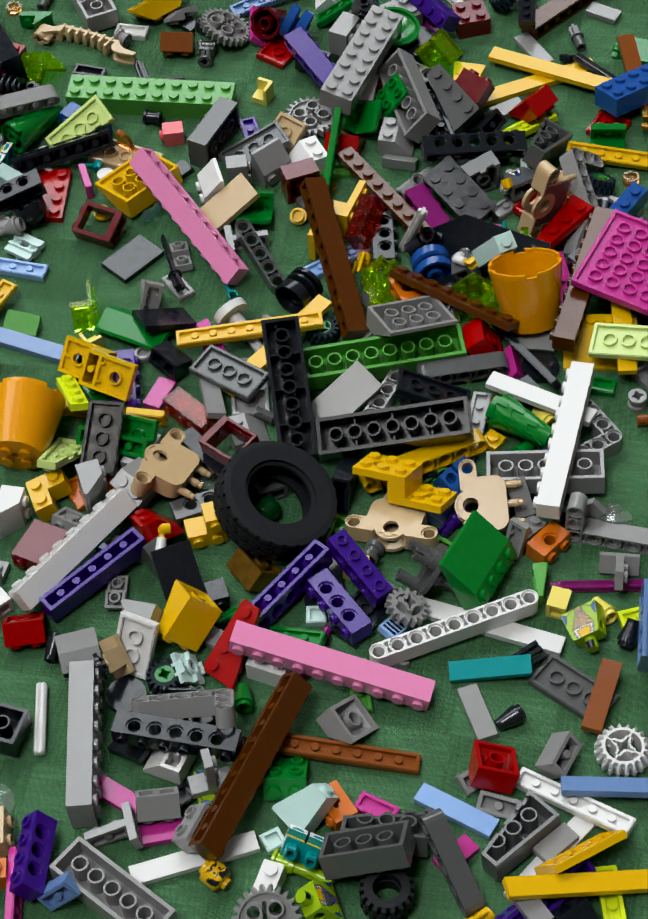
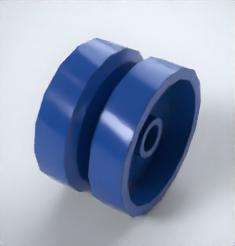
M294 3L286 15L278 35L284 38V35L300 26L304 31L308 32L315 14L306 10L300 18L302 7Z
M430 244L419 248L410 259L413 272L420 273L427 279L434 280L452 275L449 253L445 247L439 244Z

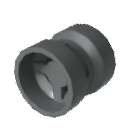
M369 539L365 545L366 549L362 551L365 555H370L369 560L376 566L379 557L385 552V546L378 540Z

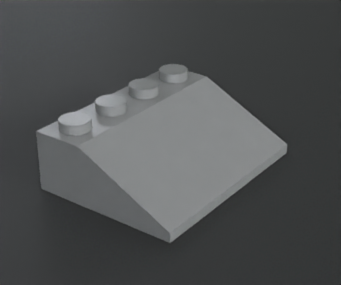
M430 295L367 306L366 326L374 335L391 337L458 324V320L442 302Z

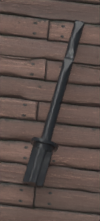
M162 234L160 240L171 270L168 273V278L172 281L176 292H180V290H184L182 272L175 268L166 238Z

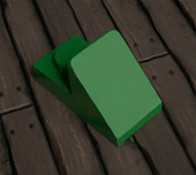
M20 11L19 13L21 28H34V31H36L41 24L54 26L52 11Z

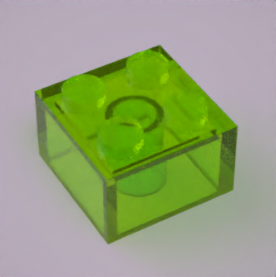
M443 28L438 30L414 51L428 67L434 68L439 63L444 69L451 66L464 53Z

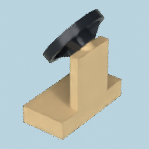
M118 633L98 642L103 652V658L99 657L97 653L92 655L104 680L109 679L108 670L110 673H113L115 679L135 671Z

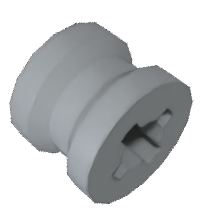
M118 28L113 35L116 40H120L123 48H127L132 41V34L126 33L122 28Z
M639 388L629 391L628 409L632 412H642L646 408V392Z

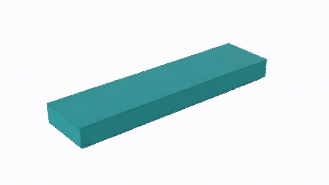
M531 654L448 662L450 683L533 676Z

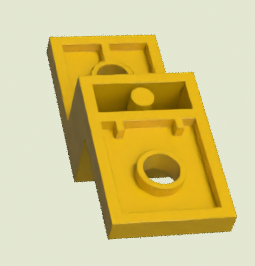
M359 180L347 203L333 200L334 211L338 216V224L342 230L344 241L349 242L351 236H354L356 226L362 221L363 213L367 212L369 202L367 201L369 190L364 180ZM310 228L307 234L309 259L316 261L319 255Z
M67 335L57 371L78 378V384L126 402L130 400L139 365L117 358V352ZM78 354L82 356L80 364L76 360ZM115 372L119 375V381L117 383L113 380V375Z
M370 452L352 467V474L387 481V503L441 514L455 502L458 496V492L451 491L449 488H436L430 484L422 485L423 463L415 462L413 459L405 460L394 455L385 456L380 455L379 452Z

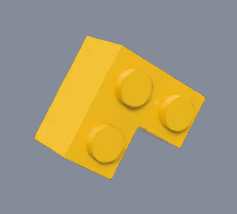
M61 468L49 471L25 483L34 510L41 521L45 523L52 520V514L59 510L56 501L73 493L69 480Z
M213 501L201 504L202 516L183 520L186 537L190 541L192 549H200L205 546L228 542L227 534L221 528L215 515Z

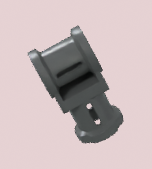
M199 39L200 57L198 58V64L201 67L208 68L212 65V58L215 57L217 52V40Z

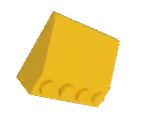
M156 154L180 184L183 183L179 166ZM129 159L94 184L119 211L133 218L158 199L152 195L150 188L143 184L141 177L133 171V167L129 164L131 159Z
M586 314L574 353L562 350L563 371L570 368L572 361L593 363L594 371H618L616 359L595 358L588 355L595 322L612 323V314ZM631 314L632 325H637V314Z

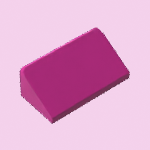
M508 345L503 351L506 353L508 361V376L514 379L522 378L524 373L520 356L512 345Z

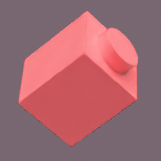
M182 121L162 123V130H159L160 141L164 140L165 147L185 145Z

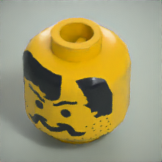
M219 859L206 861L198 871L200 873V881L211 891H217L220 888L225 890L232 881L229 878L231 869Z

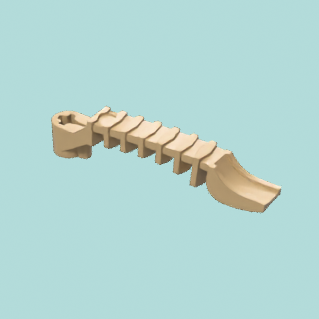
M66 23L58 26L41 24L32 35L33 41L38 45L49 44L50 42H63L66 38L68 43L74 40L77 45L83 42L85 47L89 44L92 49L97 47L100 53L103 52L105 57L114 52L113 60L117 63L134 66V63L137 62L136 52L123 48L120 40L108 37L106 34H99L97 31L92 32L90 29L85 30L82 27L77 28Z

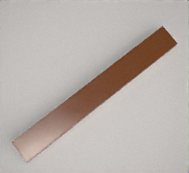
M291 733L285 736L281 749L276 753L418 776L421 754L355 743L349 744L342 741Z

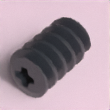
M0 74V96L26 90L27 82L25 78L20 80L19 77L14 79L13 76L8 78L7 75L2 77Z

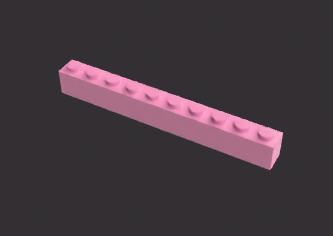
M140 147L129 162L133 167V171L141 177L143 184L150 188L152 195L162 203V207L170 213L172 220L178 223L181 231L190 238L192 245L198 248L201 256L210 263L212 270L219 274L221 281L226 285H238L249 271V268L154 151L149 148Z
M236 620L228 646V651L235 655L248 656L258 662L264 661L277 668L283 667L293 672L296 671L298 674L310 675L316 680L323 679L336 686H345L356 692L371 694L375 698H385L395 704L411 706L418 711H427L436 682L435 680Z

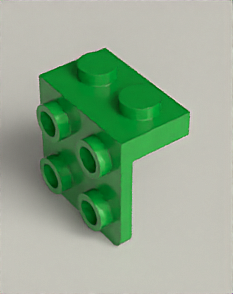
M395 73L375 96L376 100L383 101L382 111L385 117L397 118L394 110L406 98L409 92L400 75Z
M379 99L368 102L358 101L350 116L343 113L341 130L355 136L375 133L379 126L383 101Z
M601 122L591 124L590 144L625 149L626 124H604Z
M257 191L260 197L238 215L236 221L247 219L250 223H257L262 226L271 223L274 212V191Z
M274 757L272 766L263 777L264 801H282L307 787L308 759H303L302 757Z

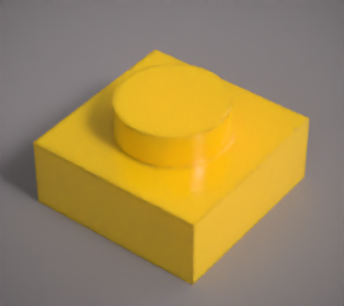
M490 429L484 435L488 442L487 450L498 451L506 443L507 437Z

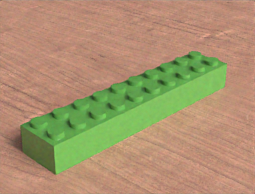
M80 74L71 75L66 93L67 105L72 101L81 106L96 94L111 114L143 116L144 110L148 109L152 112L162 111L163 117L203 119L204 115L209 112L213 103L219 97L235 102L237 99L236 85L233 82Z
M460 323L391 337L375 336L303 348L309 391L324 389L327 384L331 385L357 360L377 380L385 379L390 370L400 369V367L417 372L416 366L423 362L467 356Z

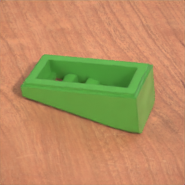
M548 562L533 563L531 576L534 591L539 596L538 607H542Z

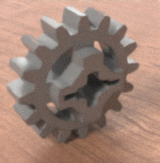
M399 587L398 591L393 589L391 594H388L384 605L387 608L386 614H391L390 619H396L397 625L403 623L404 627H407L410 624L414 628L416 624L420 626L425 621L429 608L426 607L428 602L422 601L423 595L417 596L416 590L412 593L409 588L403 591Z

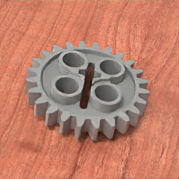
M209 8L201 16L199 24H201L200 28L203 29L202 32L207 33L206 37L211 36L212 41L217 40V44L221 42L223 46L228 44L229 47L232 45L237 47L238 45L243 46V44H247V41L250 39L249 22H244L245 18H240V14L235 15L234 11L230 13L228 9L224 11L222 8L220 10Z
M307 96L306 100L300 98V102L294 101V105L290 104L289 109H286L285 114L308 125L309 128L302 139L305 136L311 137L314 135L316 138H318V135L324 137V133L330 132L332 127L334 109L318 104L319 98L315 99V96L312 99H309Z
M270 883L266 890L264 885L260 884L259 891L254 886L251 888V894L245 891L243 893L245 900L238 898L237 902L240 906L233 907V910L238 914L232 915L231 919H264L266 912L262 904L263 901L267 904L268 919H299L303 916V913H297L301 904H293L295 896L290 899L287 897L289 890L281 893L280 885L276 890H273V885ZM272 903H279L282 911L280 913L273 912L271 909ZM251 906H256L259 909L260 915L258 917L250 914L249 908Z

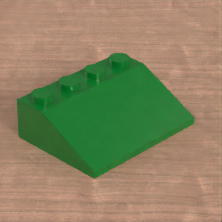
M472 511L438 566L463 609L470 610L488 603L516 558L517 553L509 539L477 511Z

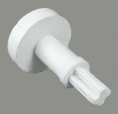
M242 297L234 298L225 303L216 312L214 321L217 325L247 321L243 316L247 313L249 306ZM258 338L243 340V342H248L255 352L263 346Z

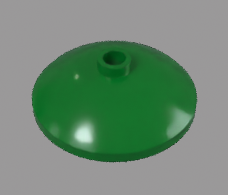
M384 8L403 15L401 31L392 47H404L412 44L420 33V23L416 16L404 8Z

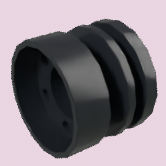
M297 267L276 287L275 296L279 304L291 314H298L318 294L322 295L324 290L319 278L313 272L303 267Z

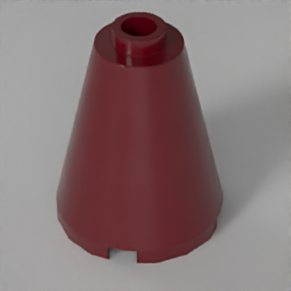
M271 7L256 9L250 17L252 32L259 39L269 40L274 38L279 33L287 12L284 9Z

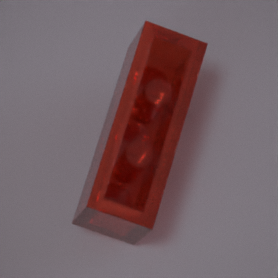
M376 193L361 194L344 235V238L354 250L369 249L386 208V205Z
M179 386L162 399L163 411H165L167 416L173 417L179 425L185 426L187 429L193 427L201 436L218 422V419H207L204 405Z

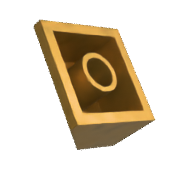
M240 547L237 548L226 564L232 576L237 578L242 583V587L249 592H262L282 572L281 568L274 561L255 557Z

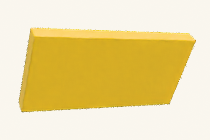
M623 829L601 832L534 868L536 875L561 873L628 837L627 833Z

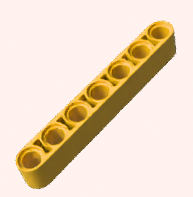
M474 428V440L421 447L397 457L405 460L413 459L415 462L423 463V475L453 464L463 455L466 458H470L483 453L488 448V442L481 431ZM358 475L365 491L368 493L382 490L381 481L387 487V481Z

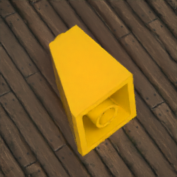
M176 579L160 620L159 631L162 634V639L170 644L175 642L186 651L190 649L197 652L222 611L208 594Z

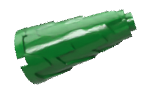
M57 104L54 107L25 113L6 121L1 125L3 140L7 138L9 142L13 143L15 153L20 154L24 152L45 131L51 128L52 124L60 119L59 112L62 110L61 106Z
M501 392L502 397L498 395L494 397L485 416L489 417V421L485 420L486 425L529 440L542 447H548V440L553 437L551 435V426L540 420L507 392Z

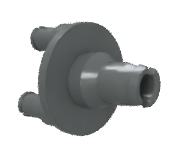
M412 539L407 550L412 551L414 554L411 556V559L422 563L418 576H413L399 569L395 576V581L410 587L412 591L416 590L419 595H425L432 586H443L453 591L438 566L448 550L447 545L440 543L434 548Z

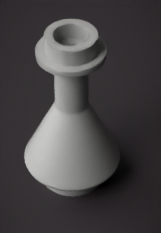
M12 216L6 225L0 229V237L5 234L23 235V231L26 230L23 219Z

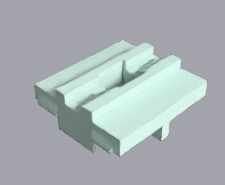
M23 232L21 236L14 235V239L9 240V244L4 248V251L15 256L16 260L22 259L29 262L38 257L41 253L40 250L44 248L45 242Z
M189 651L185 653L173 652L170 654L173 662L171 666L175 668L176 673L174 675L179 678L180 684L205 685L202 675L206 674L202 661L198 663L195 655L190 654Z

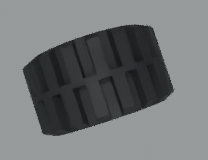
M394 869L382 873L364 874V879L361 878L359 887L360 905L365 916L369 915V919H407L408 913H412L413 906H415V884L412 876L409 877L407 870ZM388 888L397 891L399 895L391 900H383L378 898L376 893Z

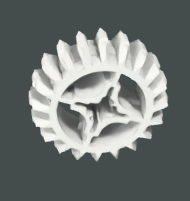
M620 723L617 725V728L611 725L609 730L604 729L602 735H598L597 741L594 744V756L597 758V765H601L602 771L608 770L609 776L615 773L616 777H620V775L629 777V774L635 777L637 772L642 773L644 768L648 767V737H644V732H637V727L630 729L629 724L622 727ZM607 750L610 751V754H612V755L614 756V758H612V757L608 754Z

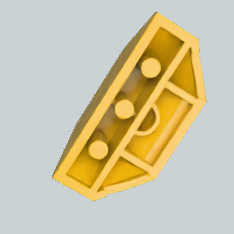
M144 0L129 8L127 12L147 21L154 20V22L163 19V15L175 12V9L181 5L182 0Z

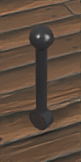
M163 685L161 687L162 693H167L168 691L190 692L204 690L203 686L179 688Z

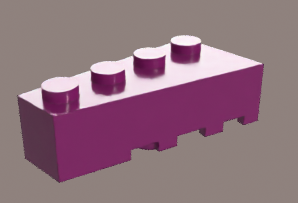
M424 183L405 190L403 199L416 212L418 208L426 207L428 214L425 221L431 228L451 220L449 215L444 213L441 204L434 199L431 190ZM432 232L428 235V240L431 239Z

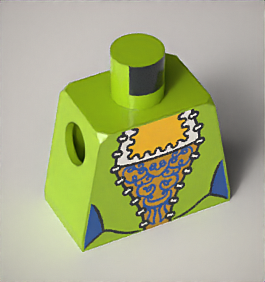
M594 599L560 615L572 640L580 647L586 646L587 651L590 653L599 650L598 640L607 635L604 608Z
M312 880L297 890L295 900L301 904V909L306 919H344L331 882Z

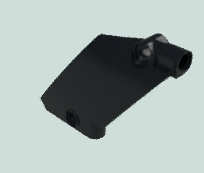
M463 214L436 227L422 228L419 235L407 242L404 248L412 257L419 248L425 245L439 244L447 249L451 261V256L459 252L461 248H468L471 253L492 237L507 232L510 229ZM511 230L517 244L514 253L524 252V248L531 247L551 248V243ZM432 232V237L428 240V235ZM488 265L481 267V278L486 280L490 277Z

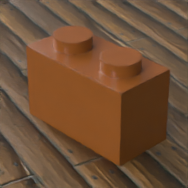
M160 31V51L164 52V55L174 56V53H181V56H190V53H195V33Z

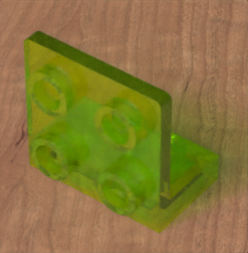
M47 51L23 52L21 57L28 79L35 81L38 85L42 84L46 71L66 72L67 69L62 65L61 61L56 60Z
M476 272L470 273L451 286L453 291L464 293L472 300H479L485 306L494 308L499 306L492 283ZM468 314V319L471 321L477 318L473 315Z
M86 280L88 300L70 303L75 332L94 330L96 322L99 320L98 311H95L98 309L97 299L93 298L95 297V288L90 286V280Z

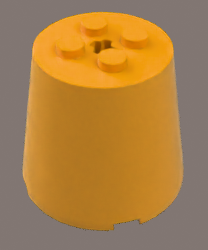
M531 247L524 248V252L514 253L511 250L494 257L488 263V271L500 312L509 314L519 321L518 328L509 332L515 334H536L554 328L555 317L560 315L558 313L561 302L562 257H560V253L548 248Z
M28 377L3 378L2 382H0V465L17 470L39 468L37 467V459L51 446L66 405L64 395L57 388L53 390L47 387L46 382Z

